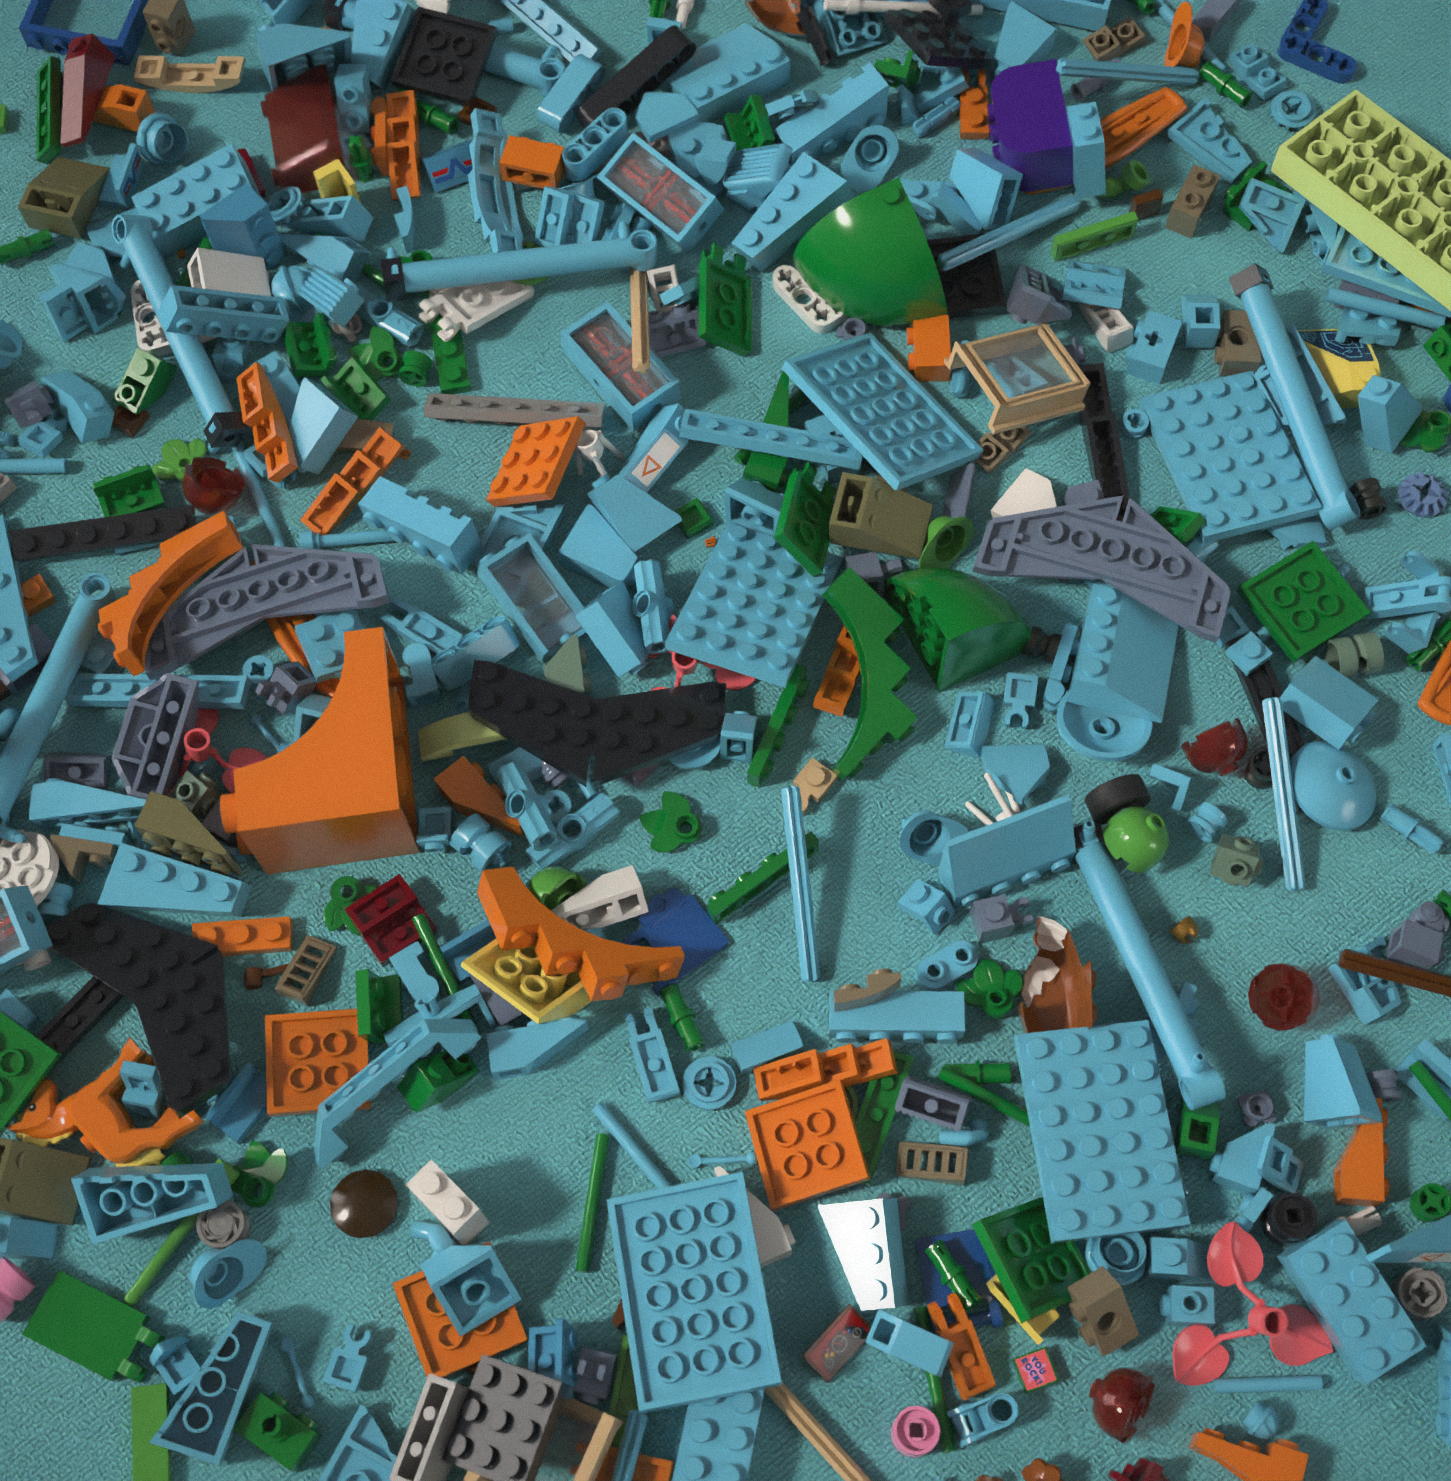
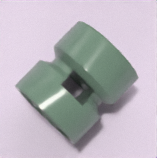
M1375 632L1354 635L1352 640L1349 637L1331 639L1326 643L1327 664L1346 677L1355 676L1357 672L1368 674L1383 669V647Z

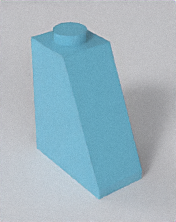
M1011 1L1008 4L994 57L996 61L993 65L992 76L996 77L1001 71L1012 66L1040 62L1053 48L1057 28Z
M957 149L950 178L972 209L982 228L985 230H995L1009 223L1023 174L980 149Z
M1376 375L1371 377L1357 396L1364 444L1389 453L1395 450L1422 412V406L1401 383Z
M304 378L301 382L289 432L298 465L296 470L303 474L310 471L319 475L358 416L324 386L308 378Z
M605 474L591 483L594 489L587 493L599 513L633 552H636L683 521L679 514L619 474L611 478Z
M587 504L558 552L561 566L608 588H611L621 580L627 590H629L630 586L635 587L634 565L638 563V557L596 508L591 504Z
M621 580L597 596L575 615L618 677L628 671L631 675H634L647 665L644 660L650 655L645 651L642 624L639 617L633 614L632 600L625 584Z
M1333 1034L1320 1035L1319 1040L1306 1041L1304 1122L1325 1129L1382 1123V1114L1355 1045L1341 1041L1340 1036Z

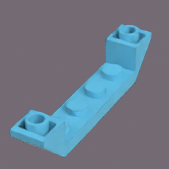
M423 1019L319 1104L314 1140V1153L318 1166L323 1169L330 1162H336L349 1147L344 1131L338 1126L339 1123L349 1120L359 1106L365 1101L373 1100L380 1093L381 1088L392 1079L400 1078L406 1072L408 1066L415 1060L428 1055L437 1042L454 1059H457L461 1054L470 1052L476 1046L477 1041L482 1038L476 1024L471 1019Z

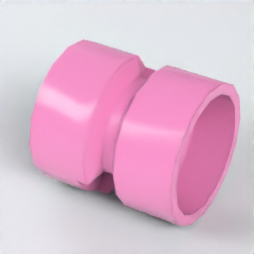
M4 1256L0 1259V1324L15 1309L13 1303L15 1301H23L36 1287V1284L25 1272Z
M907 1407L898 1414L892 1424L890 1433L892 1443L896 1450L906 1457H923L939 1441V1421L925 1407Z

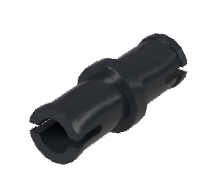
M812 6L796 13L795 15L798 17L807 37L805 40L807 44H811L820 62V66L829 63L830 60H834L836 55H834L825 36L827 32L825 28H821Z

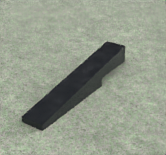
M1104 363L1079 365V368L1090 382L1082 401L1085 408L1078 411L1092 481L1099 480L1104 499L1123 496L1118 512L1119 521L1122 522L1129 500V491L1116 416L1112 414Z

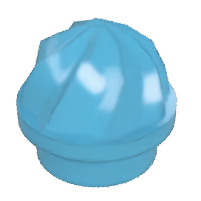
M1260 1400L1254 1404L1241 1421L1248 1428L1247 1433L1258 1438H1271L1278 1433L1279 1418L1270 1404L1266 1406Z

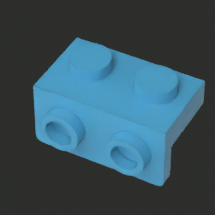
M564 1318L556 1319V1325L529 1328L528 1370L570 1385L565 1399H573V1386H576L578 1378L576 1366L573 1364V1351L577 1350L578 1336L575 1328Z

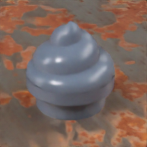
M541 761V775L546 786L550 785L555 790L570 778L544 761Z

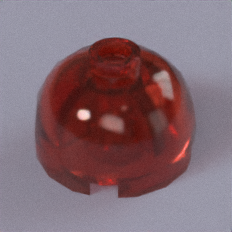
M210 457L193 459L192 464L189 465L187 463L183 472L182 490L184 497L203 514H218L222 511H229L237 504L245 487V477L237 468L233 472L225 468L226 462Z
M1236 718L1232 726L1227 721L1195 736L1197 741L1191 743L1192 746H1190L1188 741L1181 745L1186 758L1193 767L1207 774L1219 772L1222 777L1239 769L1236 763L1246 755L1248 738L1240 719Z
M1289 963L1271 964L1264 967L1252 979L1248 992L1249 1004L1253 1013H1257L1259 1019L1263 1021L1261 1023L1266 1027L1278 1031L1297 1029L1309 1022L1317 1012L1320 1001L1319 988L1313 976L1304 968Z
M1119 1367L1108 1372L1103 1380L1100 1378L1095 1379L1091 1386L1089 1397L1093 1399V1418L1104 1433L1124 1445L1133 1438L1138 1429L1133 1427L1132 1424H1135L1140 1416L1144 1419L1155 1389V1384L1152 1383L1154 1377L1131 1367Z

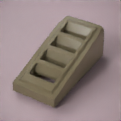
M307 935L275 987L276 992L285 998L309 1007L338 948ZM311 947H314L325 953L320 957L310 953L309 950ZM305 958L318 963L316 968L304 964ZM299 970L310 973V978L307 979L298 975ZM293 981H296L305 986L301 990L291 985Z
M899 1142L895 1177L963 1186L966 1175L968 1148ZM908 1151L915 1152L913 1170L906 1169ZM922 1153L928 1154L927 1171L920 1170ZM936 1155L942 1156L941 1172H934ZM949 1157L956 1158L954 1173H948Z

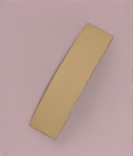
M139 56L133 79L135 82L146 86L173 92L205 93L220 91L241 83L246 60L244 56H217L216 64L168 63L165 56Z

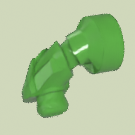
M1132 160L1122 168L1121 178L1105 177L1106 194L1097 195V197L1111 199L1119 197L1118 194L1124 193L1126 189L1128 191L1131 189L1140 191L1150 183L1149 172L1142 163Z

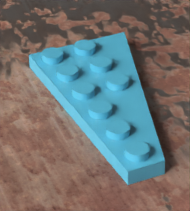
M1 514L0 668L12 682L36 666L38 661L33 637L28 628L27 620L29 619L22 600L24 596L17 563L14 561L12 553L13 547L12 540L8 534V521Z

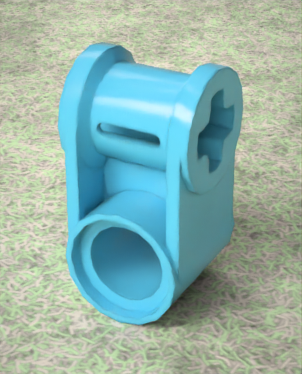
M998 1393L980 1401H973L947 1412L948 1418H953L961 1439L958 1442L961 1448L989 1437L994 1432L1007 1428L1014 1423L1019 1410L1013 1397L1009 1394ZM996 1401L1006 1402L1011 1408L1010 1418L1006 1421H999L994 1418L991 1411L993 1403ZM964 1416L967 1417L972 1432H970Z

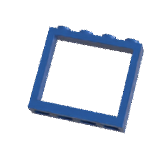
M31 0L19 26V31L27 47L66 55L69 50V43L75 37L88 35L42 26L53 0ZM149 0L133 1L117 40L96 36L115 55L113 64L130 66L147 26L143 10Z

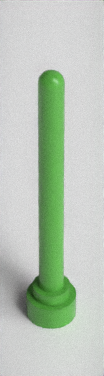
M218 1158L215 1163H223L229 1183L233 1185L241 1173L224 1160ZM200 1212L183 1217L125 1295L124 1302L126 1305L134 1306L195 1225Z

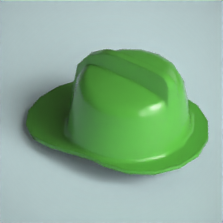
M941 516L932 520L928 525L923 551L919 560V569L930 567L949 569L970 545L975 531L973 522L969 518L961 516L956 518Z

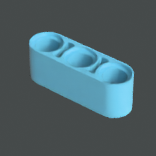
M583 54L576 55L540 104L537 111V119L559 133L566 132L576 119L579 107L595 93L602 83L606 72L605 67Z
M619 108L605 110L564 148L562 153L564 171L569 180L573 182L585 180L628 139L626 114L623 110Z
M500 615L488 620L431 659L430 665L444 689L447 691L453 690L472 679L474 660L496 663L517 649L520 641L506 616Z

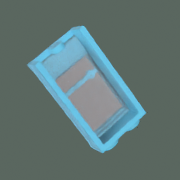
M528 533L522 538L520 535H517L505 544L506 548L497 554L493 551L485 555L479 561L480 565H478L477 576L482 579L533 649L539 661L543 663L555 655L571 635H578V638H581L587 634L575 617L584 609V606L532 535Z

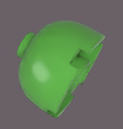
M1140 806L1123 808L1106 821L1107 826L1103 828L1105 844L1116 860L1122 857L1129 863L1126 866L1127 869L1138 873L1147 872L1157 865L1166 854L1169 846L1168 831L1163 818L1153 811Z
M561 866L542 869L526 884L530 892L549 910L554 909L587 886L585 878Z

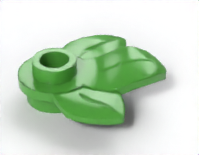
M200 438L193 440L188 445L179 439L169 440L161 448L163 460L151 468L156 477L161 480L167 481L177 478L184 483H193L203 474V463L201 460L207 453V446Z

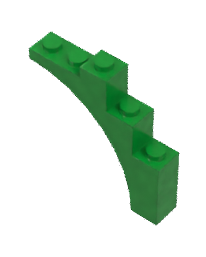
M850 567L842 572L822 594L838 613L851 636L858 657L861 675V703L855 730L844 753L831 769L837 775L838 780L847 776L853 778L864 766L861 760L868 753L874 755L885 742L881 739L882 737L888 743L898 739L901 742L905 740L915 729L911 724L918 718L891 692L892 690L896 693L907 682L908 679L904 675L911 668L884 643L885 641L889 644L901 632L898 626L904 619Z

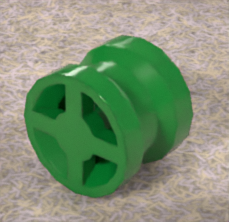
M405 352L402 358L404 365L399 369L398 378L410 386H424L428 380L426 372L431 368L432 360L422 352Z
M1429 1183L1417 1189L1411 1195L1409 1201L1410 1209L1417 1219L1423 1222H1434L1450 1211L1451 1196L1443 1186L1437 1183Z

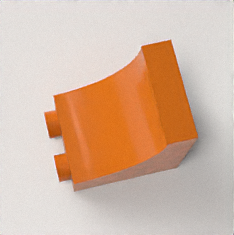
M383 627L344 632L345 651L341 677L329 705L320 718L303 736L281 752L252 765L234 769L235 793L223 794L220 797L221 819L226 834L236 833L240 854L242 856L253 854L266 874L420 853L419 845L416 843L418 827L404 681Z

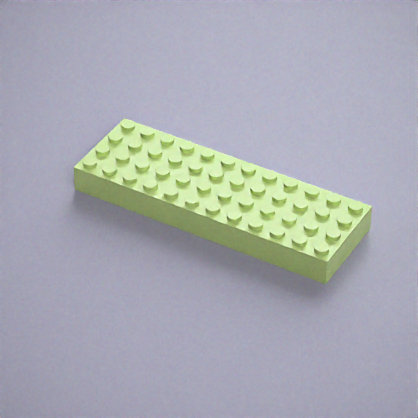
M1355 89L1281 144L1277 150L1271 171L1451 311V160Z

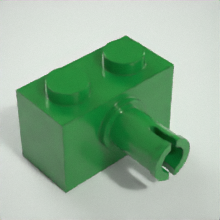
M273 1391L270 1396L259 1392L233 1429L289 1471L297 1473L323 1436L315 1430L318 1423L303 1412H300L297 1417L287 1410L290 1402Z

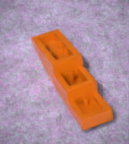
M414 90L388 93L386 98L389 118H386L389 143H386L392 200H399L396 189L406 185L411 199L420 198L421 153L416 93Z
M255 362L236 377L242 420L244 424L252 427L255 450L265 455L268 479L279 483L296 470L298 465L290 432L276 394L262 365Z
M379 427L362 451L357 450L343 470L332 476L300 521L313 530L314 533L319 532L320 535H329L358 505L376 480L385 474L406 446L384 428Z
M843 625L838 636L836 648L826 667L824 679L813 703V708L840 717L844 715L860 676L858 657L845 625Z
M887 1038L856 1048L852 1044H847L822 1053L813 1049L753 1068L760 1101L782 1099L839 1079L843 1082L844 1087L898 1073L892 1044Z

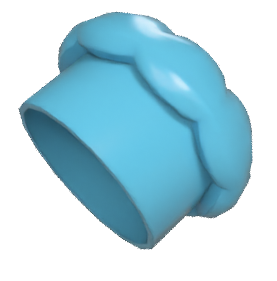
M154 113L141 122L136 142L140 154L147 161L153 164H164L177 161L184 156L188 148L187 132L171 116L165 113Z
M1139 1233L1088 1239L1086 1244L1088 1267L1091 1272H1094L1103 1266L1121 1286L1132 1284L1142 1276L1146 1269V1244Z

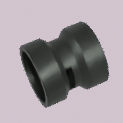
M1364 479L1349 488L1360 509L1361 515L1358 517L1359 519H1372L1387 511L1388 504L1386 499L1379 494L1381 486L1378 479Z
M1033 625L1031 638L1027 641L1023 655L1032 658L1041 655L1044 662L1053 665L1062 635L1054 632L1048 636L1042 628Z
M1268 748L1256 751L1245 769L1246 781L1257 789H1267L1273 785Z

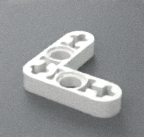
M782 265L774 270V290L814 332L819 334L827 333L850 318L829 306L827 301L816 292H813L794 267ZM791 278V285L785 280ZM805 294L811 297L812 300L807 304H800L796 301V298L799 295ZM817 314L821 318L827 317V321H824L822 319L817 321Z
M138 280L131 288L138 345L141 349L158 356L172 353L173 350L169 342H165L167 338L156 314L151 322L143 323L144 317L148 313L154 312L150 301L147 303L142 297L146 293L140 280ZM198 335L202 343L217 338Z

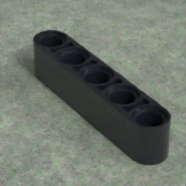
M670 26L587 99L577 110L576 119L586 128L609 108H619L627 116L641 103L645 92H654L692 58L696 51V44L678 26Z

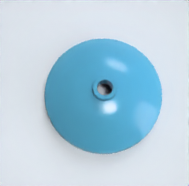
M1069 690L1061 698L1056 712L1058 731L1064 741L1083 756L1099 761H1121L1136 755L1146 746L1152 732V721L1067 702Z
M1327 741L1310 742L1295 752L1290 760L1294 799L1307 816L1326 828L1338 831L1355 829L1371 817L1376 805L1375 785L1367 767L1354 753L1343 746L1338 750Z

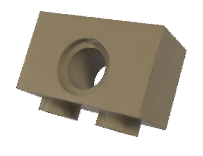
M149 0L143 10V14L157 49L167 54L172 53L182 56L196 32L185 1Z
M1193 165L1171 206L1165 228L1192 239L1214 197L1220 175Z
M1224 310L1220 319L1221 329L1217 337L1219 347H1216L1214 354V363L1219 365V376L1226 377L1247 371H1253L1255 374L1261 364V350L1246 311Z
M1103 1266L1067 1287L1073 1301L1069 1304V1308L1076 1320L1081 1323L1082 1327L1078 1328V1331L1089 1348L1094 1345L1104 1357L1139 1336L1121 1285Z

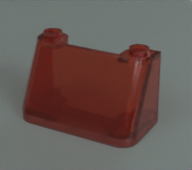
M326 64L314 66L265 94V100L260 102L263 116L268 118L276 166V168L271 169L275 186L280 185L281 189L295 186L302 193L319 189L313 171L336 159H339L346 169L335 111L337 104Z

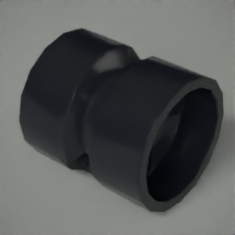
M1288 1193L1279 1197L1264 1210L1261 1217V1227L1265 1236L1274 1244L1285 1247L1295 1245L1314 1230L1317 1224V1213L1314 1205L1308 1198L1296 1193Z

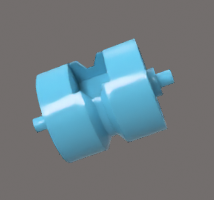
M475 813L463 822L458 821L456 823L457 829L451 836L450 845L464 857L471 855L473 857L471 863L476 869L482 873V870L495 869L498 865L501 867L505 865L504 859L508 855L512 844L501 833L497 831L489 832L490 824L481 815Z

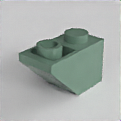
M571 635L545 665L544 675L545 681L586 695V692H591L589 673L583 674L582 664H588L586 645L580 646L578 635Z

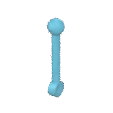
M252 714L249 719L250 723L259 728L278 752L280 744L264 726L262 717L259 714Z
M753 1151L742 1156L701 1158L699 1155L693 1154L688 1159V1163L693 1169H698L704 1164L748 1162L750 1165H755L758 1163L756 1153Z
M284 1338L280 1346L284 1352H287L302 1396L300 1405L304 1409H309L314 1404V1398L308 1394L294 1353L296 1343L291 1338Z

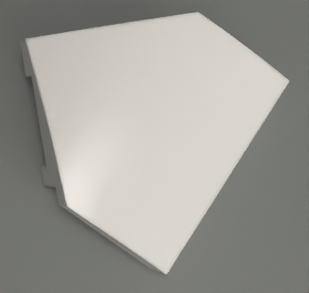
M1025 468L990 510L992 517L996 518L1057 507L1051 481Z

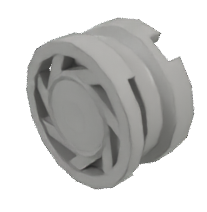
M227 1200L216 1208L200 1212L197 1218L196 1230L199 1238L210 1248L225 1249L239 1240L247 1239L250 1233V1221L247 1213L240 1206Z
M1423 1267L1413 1268L1398 1276L1391 1288L1409 1319L1413 1321L1427 1320L1439 1314L1446 1306L1448 1298L1442 1278L1434 1271L1425 1270Z

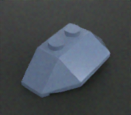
M1020 263L1006 300L1007 311L1011 313L1010 317L1013 320L1022 324H1027V321L1036 324L1070 319L1072 310L1070 302L1062 300V292L1050 284L1051 279L1047 274Z
M166 673L159 680L148 685L130 698L111 758L128 796L147 800L150 791L167 796L180 778V771L184 761L183 756L186 754L184 736L189 730L195 728L198 720L199 681Z

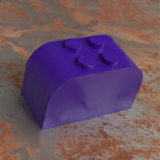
M1056 59L1009 67L1001 71L994 78L991 85L992 104L987 105L989 122H993V124H988L990 142L996 143V145L992 146L993 157L1023 174L1018 191L1032 192L1073 185V147L1059 73L1056 72Z

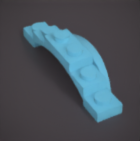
M475 108L470 114L474 139L469 144L473 169L468 174L475 223L482 224L484 241L491 242L492 253L522 250L523 233L519 224L512 182L502 180L499 164L507 143L501 114Z

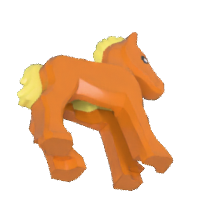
M130 1037L122 1048L120 1057L112 1067L103 1072L96 1081L87 1084L77 1093L68 1096L61 1103L58 1102V1086L50 1079L43 1080L35 1090L34 1096L26 1106L24 1113L18 1114V1121L7 1126V1129L16 1133L15 1138L20 1139L21 1142L47 1147L51 1143L57 1145L63 1139H68L73 1133L80 1130L84 1134L80 1141L91 1153L94 1154L98 1151L105 1159L115 1164L116 1167L149 1166L151 1164L160 1165L161 1161L167 1158L161 1149H168L177 1139L199 1129L198 1127L205 1121L195 1109L179 1119L168 1105L162 1117L154 1125L147 1128H136L126 1109L120 1103L126 1087L119 1071L124 1060L156 1066L154 1059Z

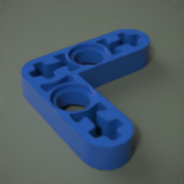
M1303 0L1281 38L1277 50L1279 57L1286 62L1340 84L1350 82L1357 67L1354 58L1311 40L1325 16L1328 7L1327 0ZM1316 7L1313 16L1309 15V10ZM1296 25H1306L1310 30L1302 32L1296 28ZM1313 54L1320 55L1324 61L1315 62L1310 56Z

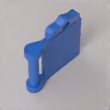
M672 888L664 894L653 896L647 906L649 912L638 915V921L643 927L620 942L638 946L645 939L650 947L681 946L685 958L678 978L668 981L651 982L653 985L651 989L657 997L660 996L661 990L676 984L728 945L727 937L696 899L690 894L684 897L677 888Z
M974 1229L917 1239L915 1246L927 1306L936 1301L940 1307L949 1306L947 1295L952 1294L948 1286H943L940 1281L942 1276L928 1255L925 1254V1250L933 1243L937 1245L936 1242L943 1239L958 1264H963L967 1272L965 1274L983 1300L987 1301L988 1310L966 1314L967 1318L971 1319L974 1327L990 1324L992 1328L1003 1327L998 1299L986 1285L996 1272ZM954 1316L944 1317L947 1326L957 1322ZM930 1317L932 1333L936 1334L937 1329Z

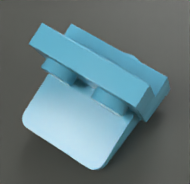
M782 143L738 150L722 177L723 185L728 189L726 196L748 210L754 206L759 208L792 167L788 164L793 148Z
M55 263L49 267L57 286L40 295L58 336L64 342L88 327L94 333H97L119 319L117 313L123 308L126 294L111 279L62 263Z

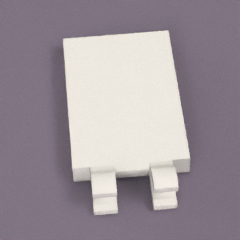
M506 281L430 290L429 299H425L419 304L424 310L419 314V317L428 324L440 313L444 318L438 322L442 330L437 332V335L444 342H447L460 329L468 334L534 296V288L531 285Z

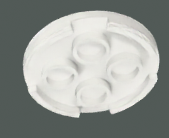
M18 830L26 835L24 843H13L4 839L0 843V890L28 885L35 904L38 906L46 898L55 883L59 869V856L49 839L44 835Z

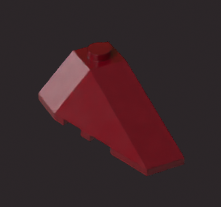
M93 33L82 37H75L68 46L69 50L64 63L61 145L64 148L85 142L115 59V55Z

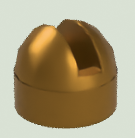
M1189 915L1171 928L1169 932L1180 943L1188 944L1191 943L1188 934L1197 939L1199 928Z

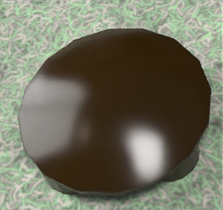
M368 1169L354 1171L342 1178L333 1190L330 1200L331 1217L336 1226L349 1237L367 1238L375 1236L391 1225L397 1217V1191L392 1182L380 1172Z

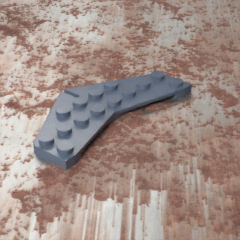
M1123 496L993 518L988 522L973 572L986 576L1103 580L1196 636L1217 642L1230 598L1229 586L1130 497L1122 522L1116 519Z
M252 544L256 565L252 566L250 553L245 546L168 608L149 640L145 655V673L150 681L160 678L164 674L175 671L266 618L374 608L390 603L383 570L378 558L373 554Z

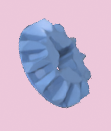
M1422 471L1415 475L1409 474L1398 490V497L1402 506L1411 514L1419 517L1435 516L1448 503L1449 491H1446L1444 481L1440 482L1437 480L1434 474L1426 475ZM1427 487L1429 490L1428 495L1421 502L1419 501L1420 491Z

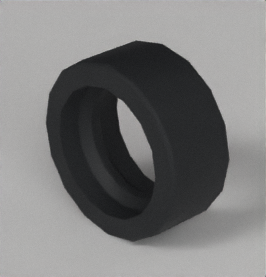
M1128 774L1099 785L1086 795L1084 801L1093 821L1098 820L1099 824H1107L1106 821L1123 808L1133 806L1145 807L1149 804L1151 796L1139 774Z

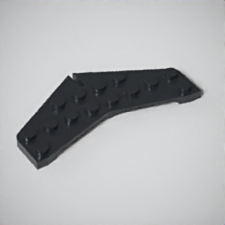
M474 660L469 694V713L476 721L585 787L587 784L589 761H595L594 788L718 740L721 736L724 721L726 683L706 682L597 699L490 661Z
M96 903L84 904L45 927L53 944L52 947L48 948L50 952L60 958L65 957L132 1001L137 1007L169 1106L179 1119L228 1087L232 1079L224 960L218 945Z

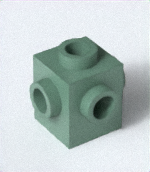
M187 770L176 781L173 790L168 796L180 800L195 817L204 820L221 794L225 793L216 786L218 782L205 772L197 775Z
M1222 833L1212 859L1210 875L1220 877L1231 885L1238 886L1241 884L1249 887L1252 876L1258 877L1263 866L1264 859L1259 857L1260 845L1255 844L1253 840L1247 837L1238 836L1235 838Z

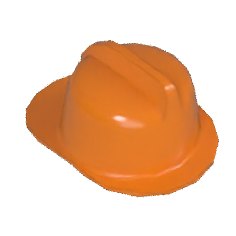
M1189 2L1181 3L1173 17L1164 66L1176 67V65L1195 68L1199 64L1205 41L1201 29L1192 23L1193 13Z

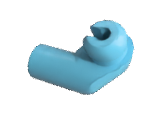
M972 1119L969 1122L970 1130L961 1129L955 1132L954 1129H941L939 1133L940 1145L966 1147L983 1142L989 1135L987 1131L988 1123L983 1119Z
M418 1220L413 1221L410 1236L428 1240L434 1249L433 1256L450 1246H454V1242L444 1226Z

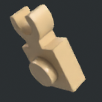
M814 758L809 760L793 780V786L800 788L803 815L808 810V801L813 799L819 803L837 781V775Z

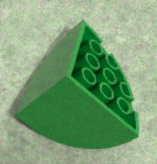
M899 177L864 192L831 211L803 236L794 251L793 262L809 288L827 301L829 306L846 316L857 318L873 325L892 327V325L907 324L912 326L913 320L947 315L945 295L934 258Z
M930 567L906 571L884 582L885 599L904 619L900 625L939 692L1023 654L1027 641L1031 638V631L1016 608L998 590L971 574L948 568Z

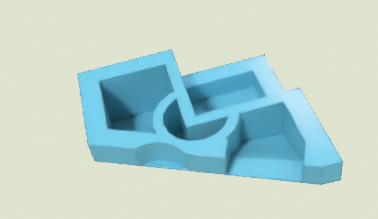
M1381 936L1358 949L1357 952L1383 958L1381 948L1386 946V941ZM1338 962L1328 967L1329 972L1363 1025L1383 1016L1401 1004L1399 992L1393 981L1341 968Z

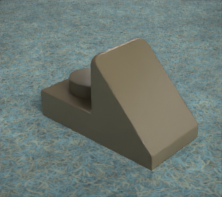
M51 834L49 839L67 870L79 884H82L87 864L106 868L108 864H113L118 850L111 843Z

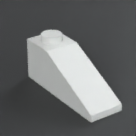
M633 865L601 875L551 910L558 917L583 931L592 928H602L649 912L642 886Z
M721 1166L714 1168L715 1177L729 1174ZM747 1190L762 1268L791 1256V1245L795 1244V1240L789 1225L782 1226L779 1217Z

